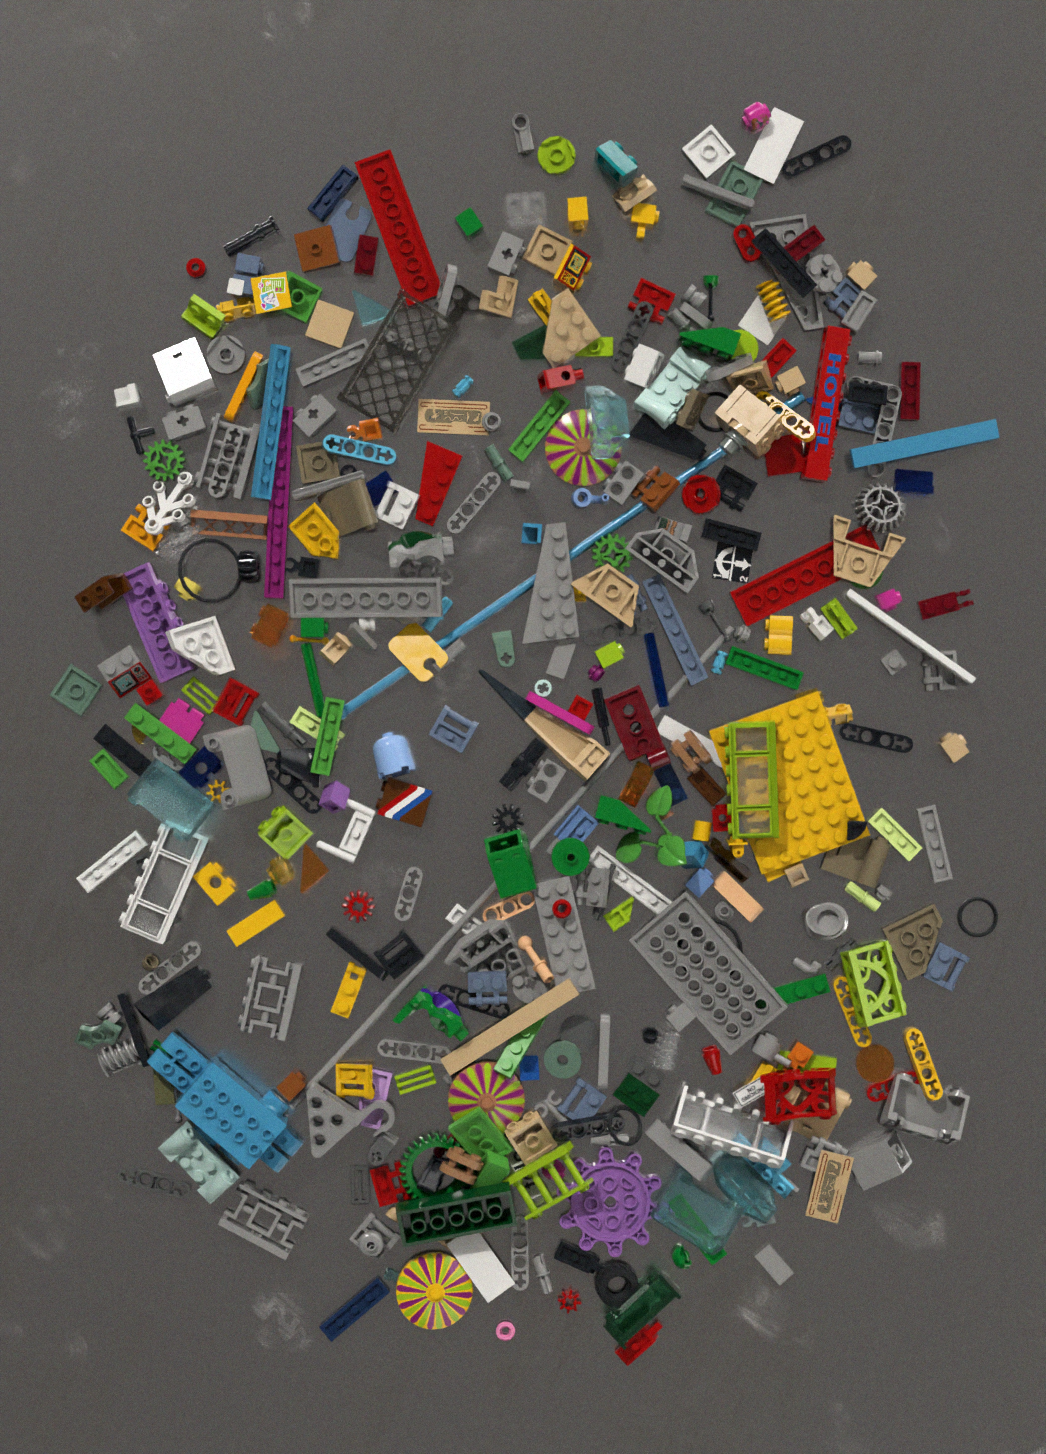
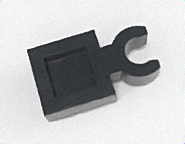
M301 557L300 562H297L294 558H287V561L294 563L292 568H285L287 572L292 573L299 570L298 576L318 578L320 559Z

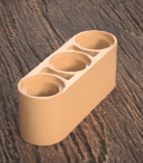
M725 871L711 884L750 923L764 910Z
M528 891L514 895L486 908L483 912V920H488L486 913L490 910L496 912L497 918L495 920H505L529 909L535 902L533 893ZM525 894L530 895L532 898L531 903L528 905H524L521 902V897ZM507 902L514 905V910L511 913H507L503 909L504 904Z

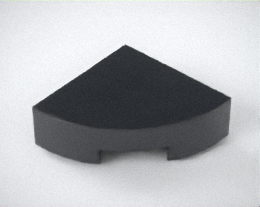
M847 820V840H853L860 836L866 829L867 821Z

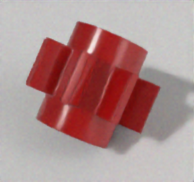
M571 1288L567 1293L562 1291L563 1297L557 1299L559 1302H562L560 1310L563 1308L567 1309V1314L572 1309L577 1312L576 1305L581 1304V1301L576 1299L579 1297V1293L573 1294ZM567 1297L569 1299L573 1298L572 1305L570 1303L565 1304Z

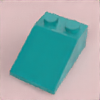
M609 140L595 149L594 160L622 186L637 171V161L631 155L627 156L623 152L624 148L618 142L614 143L612 140Z

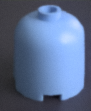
M393 732L382 734V738L374 743L373 754L379 779H386L385 776L392 774L393 778L409 774L410 770H416L409 744L403 736L393 735Z

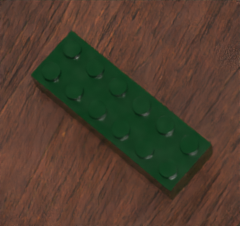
M509 1181L395 1203L403 1248L517 1226Z

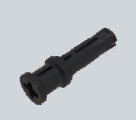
M270 216L269 220L260 225L256 224L253 230L223 247L230 257L260 239L265 240L266 236L275 231L279 232L280 229L274 218Z

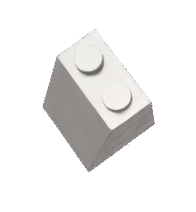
M893 1129L857 1147L847 1155L854 1158L852 1171L855 1174L857 1184L862 1187L863 1191L903 1174L912 1163L897 1131Z

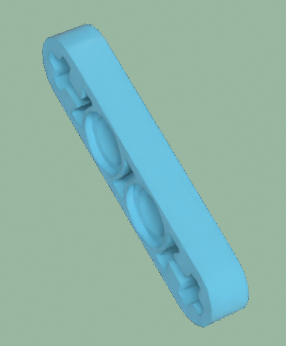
M327 435L322 441V447L328 453L387 466L396 459V453L393 449L337 435ZM333 439V443L340 444V440L343 441L341 451H338V446H333L330 449L326 441ZM346 443L354 445L355 450L353 453L345 451L344 446ZM365 447L373 449L372 457L364 456L363 450ZM377 449H380L379 454L389 452V456H392V459H388L386 462L384 457L378 456V460H376Z

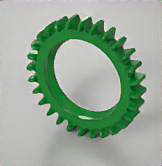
M435 1133L434 1139H432L430 1134H427L426 1141L421 1136L420 1144L413 1141L415 1148L407 1147L410 1154L403 1153L406 1160H400L401 1165L404 1167H400L399 1171L404 1174L400 1175L399 1178L404 1181L401 1184L403 1188H406L407 1194L411 1193L412 1199L461 1191V1186L468 1187L466 1182L455 1178L448 1187L436 1191L435 1195L417 1189V1183L413 1177V1163L424 1150L432 1147H443L447 1150L450 1147L454 1148V1146L460 1147L458 1141L454 1143L452 1136L447 1140V1136L443 1134L440 1139L438 1133ZM457 1162L458 1167L466 1170L467 1166Z

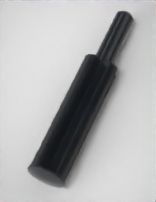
M598 687L592 689L599 728L602 727L604 742L608 746L611 744L607 728L609 721L602 688Z

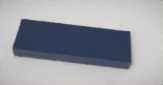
M342 165L308 206L307 210L323 222L358 179V176L345 165Z

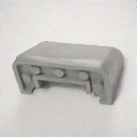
M238 726L203 736L205 746L209 751H222L232 788L223 791L221 794L223 811L260 801L270 796V781L257 735L252 726Z
M899 1073L894 1077L879 1124L936 1143L952 1145L961 1139L970 1096L965 1095L964 1091L954 1089L953 1092H943L940 1099L931 1102L925 1098L921 1086L913 1083L910 1075ZM932 1089L929 1091V1094L935 1097L937 1090Z

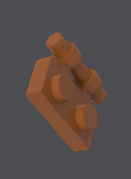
M658 466L649 470L645 474L646 477L640 483H637L631 493L635 499L642 494L643 496L640 498L641 503L655 512L680 485L676 478L665 471L660 477L657 476L661 471ZM651 481L654 482V484L649 489L646 488L651 483Z

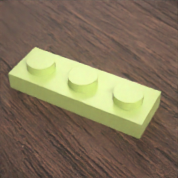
M880 808L868 820L907 861H910L922 849L883 808Z

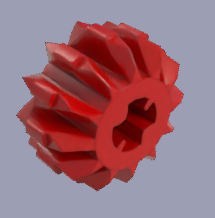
M357 890V897H355L351 891L349 894L352 900L345 897L344 900L349 904H342V908H348L349 910L343 914L351 913L348 919L350 921L356 916V923L360 922V916L364 921H367L365 913L372 916L373 913L368 909L375 908L374 905H368L369 902L373 901V898L366 900L367 892L363 894V897H360V890ZM354 902L362 903L364 907H361V909L363 910H354Z

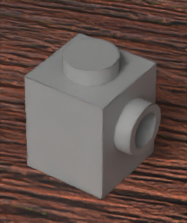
M682 1001L677 1006L675 1004L666 1011L668 1014L665 1017L668 1021L665 1023L672 1031L676 1029L680 1032L696 1016Z

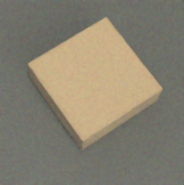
M802 862L784 870L792 888L809 880Z

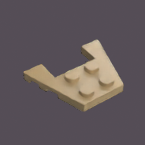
M834 515L833 576L871 587L905 542L906 538L889 533L882 552L846 540L851 520Z

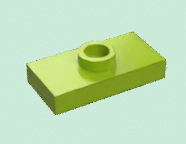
M598 337L578 351L575 357H613V337Z

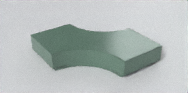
M269 359L256 365L257 374L255 380L246 389L249 404L252 408L263 404Z
M106 1019L102 1024L94 1027L81 1025L74 1042L90 1050L100 1043L114 1045L122 1027Z

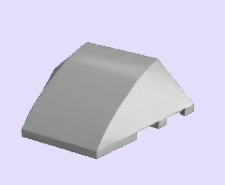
M488 919L460 938L444 960L445 964L449 966L452 964L460 968V971L464 973L506 971V981L526 969L504 920Z

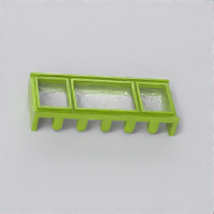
M775 721L728 722V727H724L725 738H728L729 746H725V758H729V765H726V777H730V784L726 785L727 796L731 797V804H727V815H731V823H728V834H732V839L779 838Z

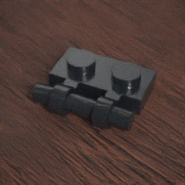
M725 464L716 478V482L721 485L720 500L730 505L731 509H737L742 512L745 505L739 502L740 498L743 497L749 500L758 483ZM726 488L736 493L734 499L724 493Z

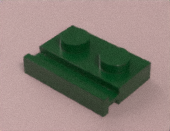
M629 1072L612 1094L642 1117H645L660 1096L659 1093L652 1090Z

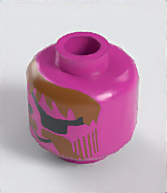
M755 102L743 110L744 117L741 119L746 128L750 127L756 131L769 124L771 113L765 103Z

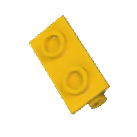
M542 288L533 293L527 300L547 326L552 300Z
M248 296L237 299V306H234L233 300L220 302L219 305H216L217 310L226 315L224 321L256 315L254 297L250 298Z
M838 704L830 708L824 707L830 726H832L831 719H835L836 725L853 721V712L850 704Z
M730 835V839H725L727 844L730 845V851L734 857L741 858L744 855V845H748L746 839H732V835Z

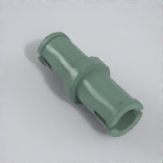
M494 443L483 450L493 465L491 466L493 469L496 468L503 482L514 476L505 463L506 459L501 457Z

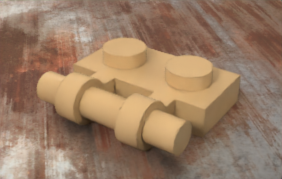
M644 174L639 178L635 177L632 179V182L625 187L618 188L617 192L612 195L614 201H617L618 205L625 212L657 191L654 184Z

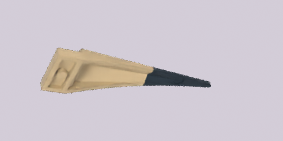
M482 669L478 671L569 770L572 769L585 782L610 754L596 740L543 711Z

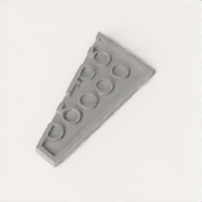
M806 214L749 223L755 237L766 228L783 247L808 229ZM812 251L797 261L805 272L807 268L806 263L813 257ZM770 264L803 330L809 331L824 328L818 291L812 290L802 299L781 274L778 275Z
M565 522L547 524L545 527L522 644L579 637L574 589L571 585L573 581Z

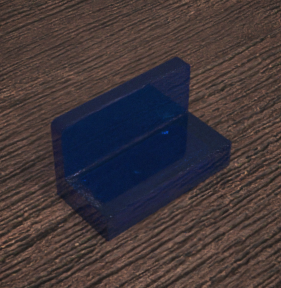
M895 469L894 492L934 494V486H932L933 472Z
M387 470L366 483L373 507L380 504L388 487L386 486L388 481L393 482Z

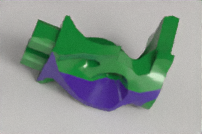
M423 986L392 1020L400 1024L409 1015L423 1008L428 1010L432 1026L444 1032L448 1038L454 1035L461 1042L469 1034V1030L463 1025L464 1020L456 1005L441 992H432L426 986Z

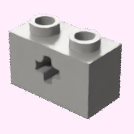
M502 231L487 269L507 277L510 274L514 275L518 266L515 262L518 256L522 257L526 246H523L524 240ZM508 251H510L512 258L508 257L507 260L504 259L503 253L506 254Z
M321 394L318 396L314 395L307 402L309 405L304 410L301 408L294 414L295 419L293 422L309 438L318 432L337 413V410ZM311 411H313V412L318 411V412H317V416H318L317 419H315V418H311V419H310V417H311L310 412H311Z
M191 404L183 407L184 411L177 413L174 410L165 414L166 417H163L162 421L169 440L175 441L207 429L199 406ZM183 417L186 420H189L186 422V426L179 424L180 422H182L181 418Z

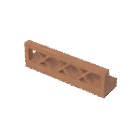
M191 509V534L267 540L268 516ZM196 519H204L208 526L204 530H195ZM217 521H223L227 528L222 532H217L212 525ZM237 522L243 523L247 528L241 534L235 533L231 528ZM246 523H253L249 527L246 525ZM256 524H264L263 536L255 535L251 528Z

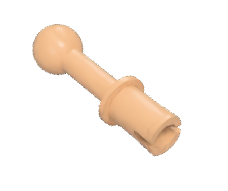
M522 936L518 940L519 949L526 951L534 963L533 970L539 974L543 982L550 983L554 976L547 967V962L540 960L532 948V939L528 936Z

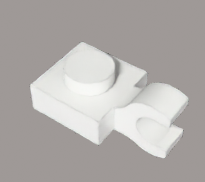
M809 607L806 612L800 615L804 622L810 623L808 627L820 641L834 630L823 615L818 616L812 607Z

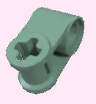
M511 630L492 633L499 665L504 668L511 667L515 662ZM504 654L512 657L508 664H505V661H501V658H504Z

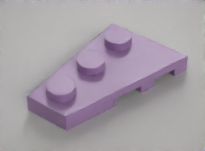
M372 1068L375 1095L372 1100L358 1097L359 1110L368 1106L373 1101L387 1100L393 1073ZM357 1084V1089H364V1084ZM378 1108L373 1110L361 1122V1126L378 1129L381 1126L384 1109Z

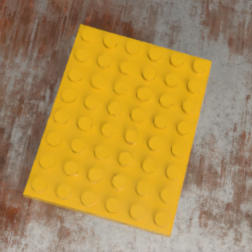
M818 691L733 721H775L779 838H748L762 875L870 836L866 826V829L860 836L853 840H847V820L865 821ZM728 724L709 730L725 776L726 765H729V758H725V746H729L728 738H725L724 727H728ZM766 727L735 728L736 751L767 750ZM767 756L737 757L738 805L769 804ZM726 777L728 784H730V777ZM769 810L739 811L746 832H770Z

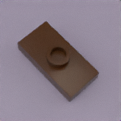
M700 766L701 769L698 772L692 773L686 779L713 807L726 795V792Z

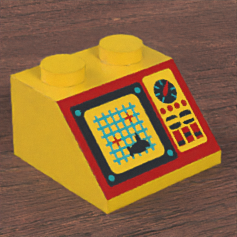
M570 244L553 278V283L564 289L568 288L572 293L576 289L580 290L584 282L581 278L584 272H589L593 264L590 262L591 256L577 246Z

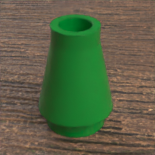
M265 879L252 889L247 890L251 901L273 897L277 893L276 885L272 879Z

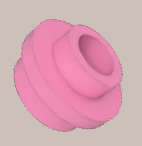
M501 1322L496 1328V1335L500 1340H511L515 1335V1328L510 1322ZM508 1328L509 1333H502V1329Z

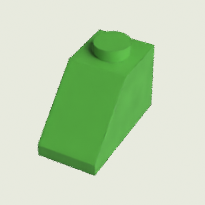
M487 1150L481 1160L484 1163L481 1170H474L473 1172L477 1179L473 1185L470 1184V1188L501 1183L510 1172L508 1158Z

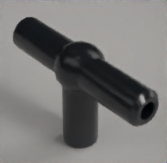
M130 416L127 418L130 438L133 440L136 453L142 454L144 450L140 438L154 434V429L149 427L138 431L134 417Z

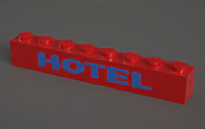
M829 325L823 329L809 420L816 434L812 441L806 442L801 479L825 482L831 476L830 460L833 459L835 449L832 447L838 432L835 427L836 422L840 419L838 407L843 399L842 384L846 380L844 368L849 361L847 348L851 345L852 341L850 329Z

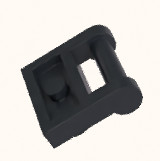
M404 929L383 948L373 952L394 980L424 957V954ZM405 940L408 945L387 961L384 956Z

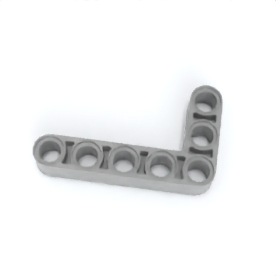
M858 376L851 377L845 385L847 393L849 382L852 381L888 386V390H894L897 393L896 399H890L887 395L886 406L880 405L871 445L891 441L902 396L901 389L893 384ZM885 408L891 409L893 413L891 418H886L883 415ZM879 428H887L888 436H881L879 434ZM886 462L876 464L880 468L879 474H873L870 470L871 465H867L866 474L870 478L880 477L884 473Z

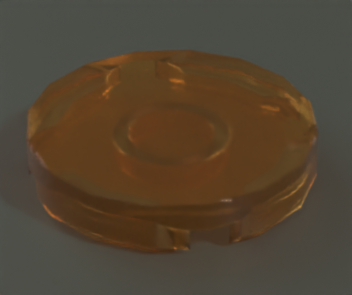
M871 1044L864 1047L858 1053L856 1068L863 1079L878 1083L891 1076L895 1061L892 1053L886 1047Z

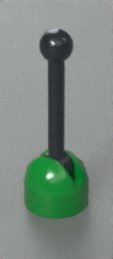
M704 275V285L709 289V315L707 318L713 322L715 319L713 315V289L718 285L719 276Z

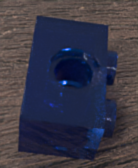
M204 746L178 773L194 789L198 786L202 788L209 781L207 777L211 773L215 775L222 768L220 764L223 760ZM199 763H205L207 766V771L204 774L199 773L197 770Z

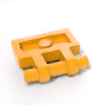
M138 504L135 510L140 513L139 517L136 518L130 515L121 531L154 552L164 535L161 533L159 535H151L146 532L143 521L146 517L148 518L147 509ZM171 524L164 526V529L168 530Z

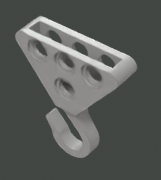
M312 1082L308 1086L306 1094L311 1153L315 1158H320L375 1109H384L388 1113L389 1119L373 1133V1137L389 1130L394 1123L395 1110L390 1103L384 1100L373 1101L363 1109L357 1110L316 1082ZM318 1098L322 1103L316 1105L312 1102V1099ZM336 1115L340 1116L342 1118V1121L336 1122L333 1120L332 1117ZM321 1117L323 1122L316 1123L313 1118ZM321 1135L325 1140L317 1141L315 1136Z

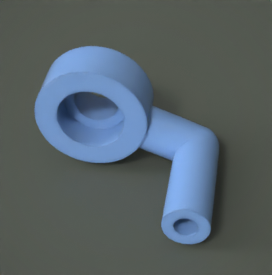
M579 488L571 495L573 505L578 508L586 507L590 503L600 504L609 500L608 494L605 493L600 496L591 495L589 490L585 488ZM578 495L582 496V502L578 501Z

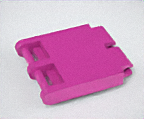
M178 698L176 703H170L160 721L191 744L204 724L201 721L204 714L195 708H192L190 713L187 712L190 705Z

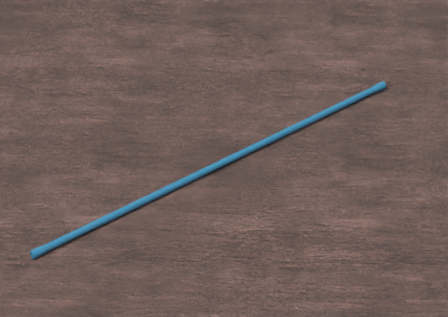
M799 391L783 404L793 410L805 402L806 399ZM777 407L774 411L780 415L783 409ZM720 447L676 477L680 483L679 486L727 453ZM639 502L569 550L570 561L594 546L595 541H601L600 536L607 537L608 533L611 534L648 507ZM536 574L436 643L444 649L533 588ZM402 665L345 704L342 719L410 671Z

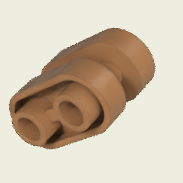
M689 730L684 734L685 741L681 742L677 739L671 743L673 746L671 751L677 758L681 757L684 761L683 766L689 773L692 771L695 774L701 769L699 766L701 761L707 765L713 758L697 736ZM691 746L698 755L693 757L687 748Z
M458 1146L450 1147L446 1153L450 1160L449 1162L443 1161L439 1169L449 1176L473 1185L477 1179L473 1171L481 1170L484 1164L481 1161L482 1158L474 1153L471 1155L464 1153L465 1150ZM457 1162L467 1166L466 1170L456 1166Z

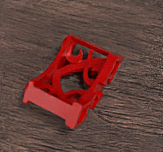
M811 1068V1070L800 1072V1069L784 1070L782 1073L770 1072L760 1075V1083H764L766 1116L763 1117V1122H769V1125H779L782 1121L796 1118L819 1117L821 1120L831 1119V1116L837 1114L835 1096L836 1068ZM827 1078L828 1092L822 1091ZM808 1079L811 1080V1084H809V1085H810V1086H814L813 1089H812V1088H808V1087L805 1085V1082H806ZM794 1080H797L798 1085L803 1090L810 1092L807 1098L797 1107L784 1097L793 1088ZM784 1082L787 1083V1087H786V1088H783V1083H784ZM819 1094L828 1095L829 1108H818L820 1102L825 1103L823 1099L818 1098Z

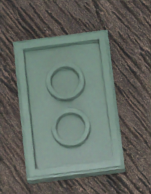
M730 160L718 186L754 200L764 179L744 170L745 166ZM712 197L705 212L736 227L742 224L748 210Z

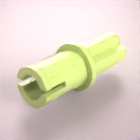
M852 881L846 885L845 891L855 897L858 903H863L873 912L881 905V902L869 895L867 890L864 891Z

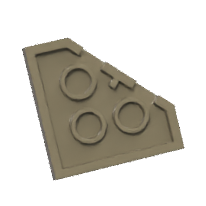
M934 903L882 928L908 981L926 972L929 958L936 943L943 920Z

